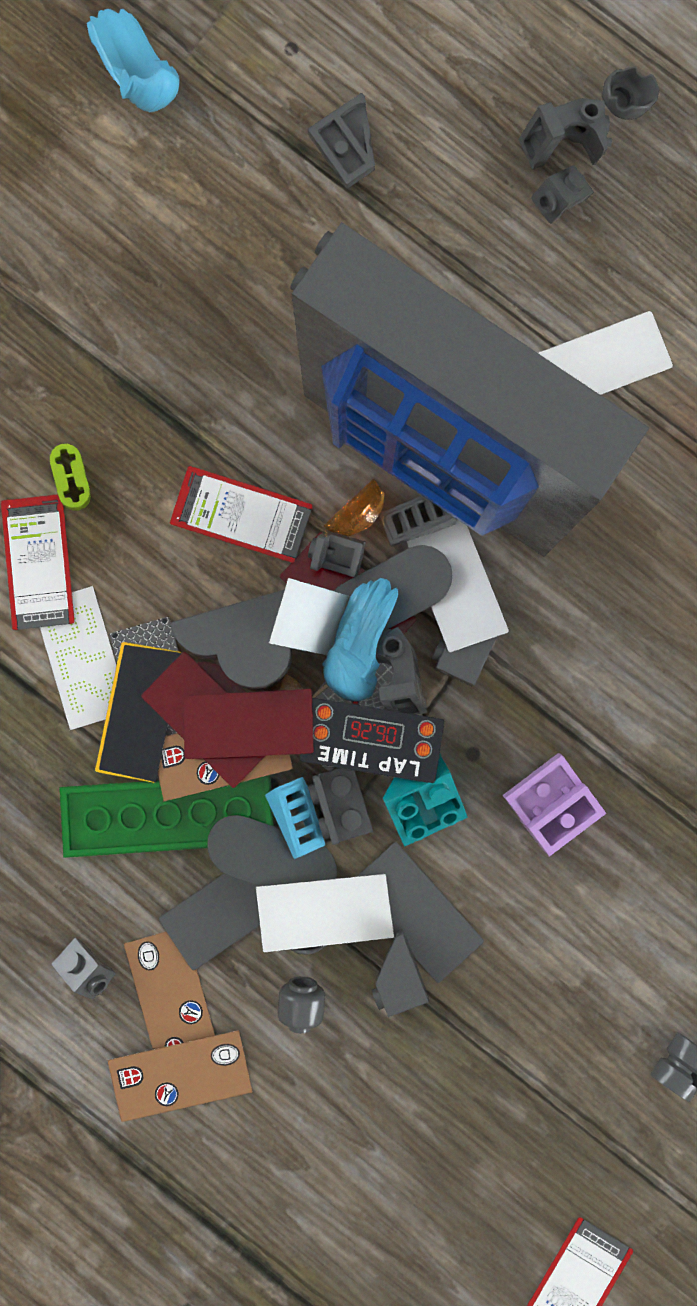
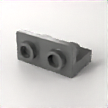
M338 768L312 776L314 783L308 785L313 805L320 804L324 817L318 819L324 839L331 838L332 845H335L341 841L373 832L355 770Z

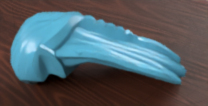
M104 9V11L100 10L98 12L97 18L90 16V21L87 22L89 37L106 69L113 77V80L120 86L122 99H129L131 103L146 112H155L166 107L178 93L179 75L172 66L170 67L167 60H160L135 17L124 9H120L119 13L111 9Z
M379 578L375 582L370 580L367 584L362 583L354 590L339 623L334 646L328 651L327 657L322 663L324 666V678L329 688L339 697L356 702L368 699L373 695L376 687L377 678L375 673L380 665L376 660V647L398 597V589L391 590L390 581L387 579Z

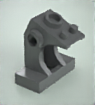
M580 98L557 107H553L552 102L538 106L518 139L532 170L544 166L560 141L567 138L574 143L582 144L592 165H596L602 155H605L607 147H611L612 138H607L610 119L608 115H605V102ZM574 127L580 128L582 133L575 131Z
M398 627L393 630H384L377 643L376 660L378 663L392 666L393 678L388 686L378 687L381 703L387 710L410 714L427 713L426 699L422 693L416 652Z

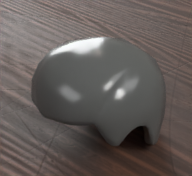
M636 66L623 70H614L605 79L602 91V99L610 112L616 117L625 120H634L641 117L656 103L659 95V87L654 75L642 76L637 72Z

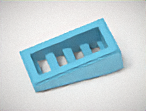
M304 777L279 786L265 794L294 859L325 846ZM291 794L293 801L287 803L286 796ZM298 808L300 814L292 817L290 810ZM303 821L306 827L296 831L294 824ZM309 834L312 840L300 845L298 838Z

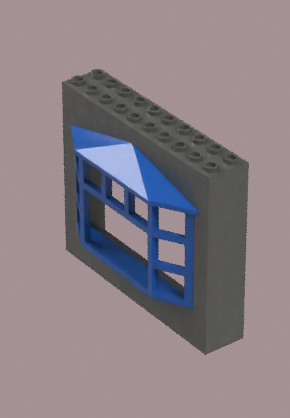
M341 222L334 233L327 231L323 235L315 249V254L318 255L309 269L303 266L298 271L290 286V289L293 290V314L295 317L304 396L328 412L333 445L338 448L344 444L348 445L483 536L500 527L545 557L601 501L650 427Z

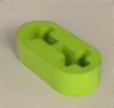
M60 444L50 454V465L58 496L67 509L72 511L81 510L89 504L91 499L83 460L75 446ZM68 453L72 458L76 457V460L71 462V474H66L63 464H57V461L62 460L61 454ZM75 480L77 489L80 491L84 490V493L79 495L80 501L73 502L71 497L65 498V494L70 493L68 481Z

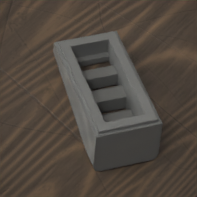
M422 495L379 514L391 547L456 524L457 519L442 508L443 516L437 517L433 507L434 503ZM424 507L430 519L427 523H424L419 510ZM410 512H412L417 525L413 529H411L406 516ZM396 517H399L404 530L399 535L392 520Z

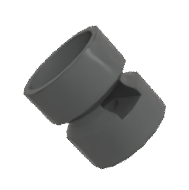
M677 1032L667 1047L668 1058H660L650 1075L672 1092L690 1102L697 1092V1044Z

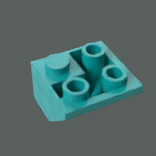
M439 754L434 783L394 777L383 797L404 847L468 818L451 773L441 754Z

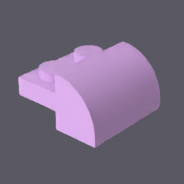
M560 753L556 754L502 795L519 817L526 830L548 856L554 854L606 814L588 787L581 782Z

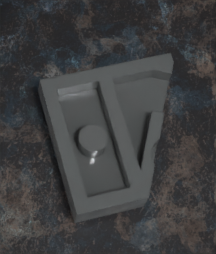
M360 93L308 128L309 137L346 189L375 170L366 100L363 93Z

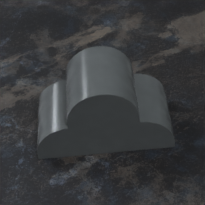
M285 589L170 622L173 634L181 646L200 658L218 660L224 673L232 681L244 688L251 690L271 688L285 678L292 664V648L269 643Z

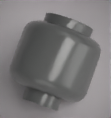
M294 977L290 979L279 991V1021L289 1027L290 1031L299 1034L307 1033L311 1028L320 1025L324 1018L325 1006L323 988L314 979L309 977Z

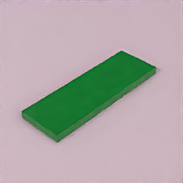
M271 775L240 782L235 788L228 785L168 801L163 800L159 780H156L155 783L141 781L59 787L63 858L208 848V836L213 826L219 820L233 815L248 817L274 826L273 812L265 794L272 791Z

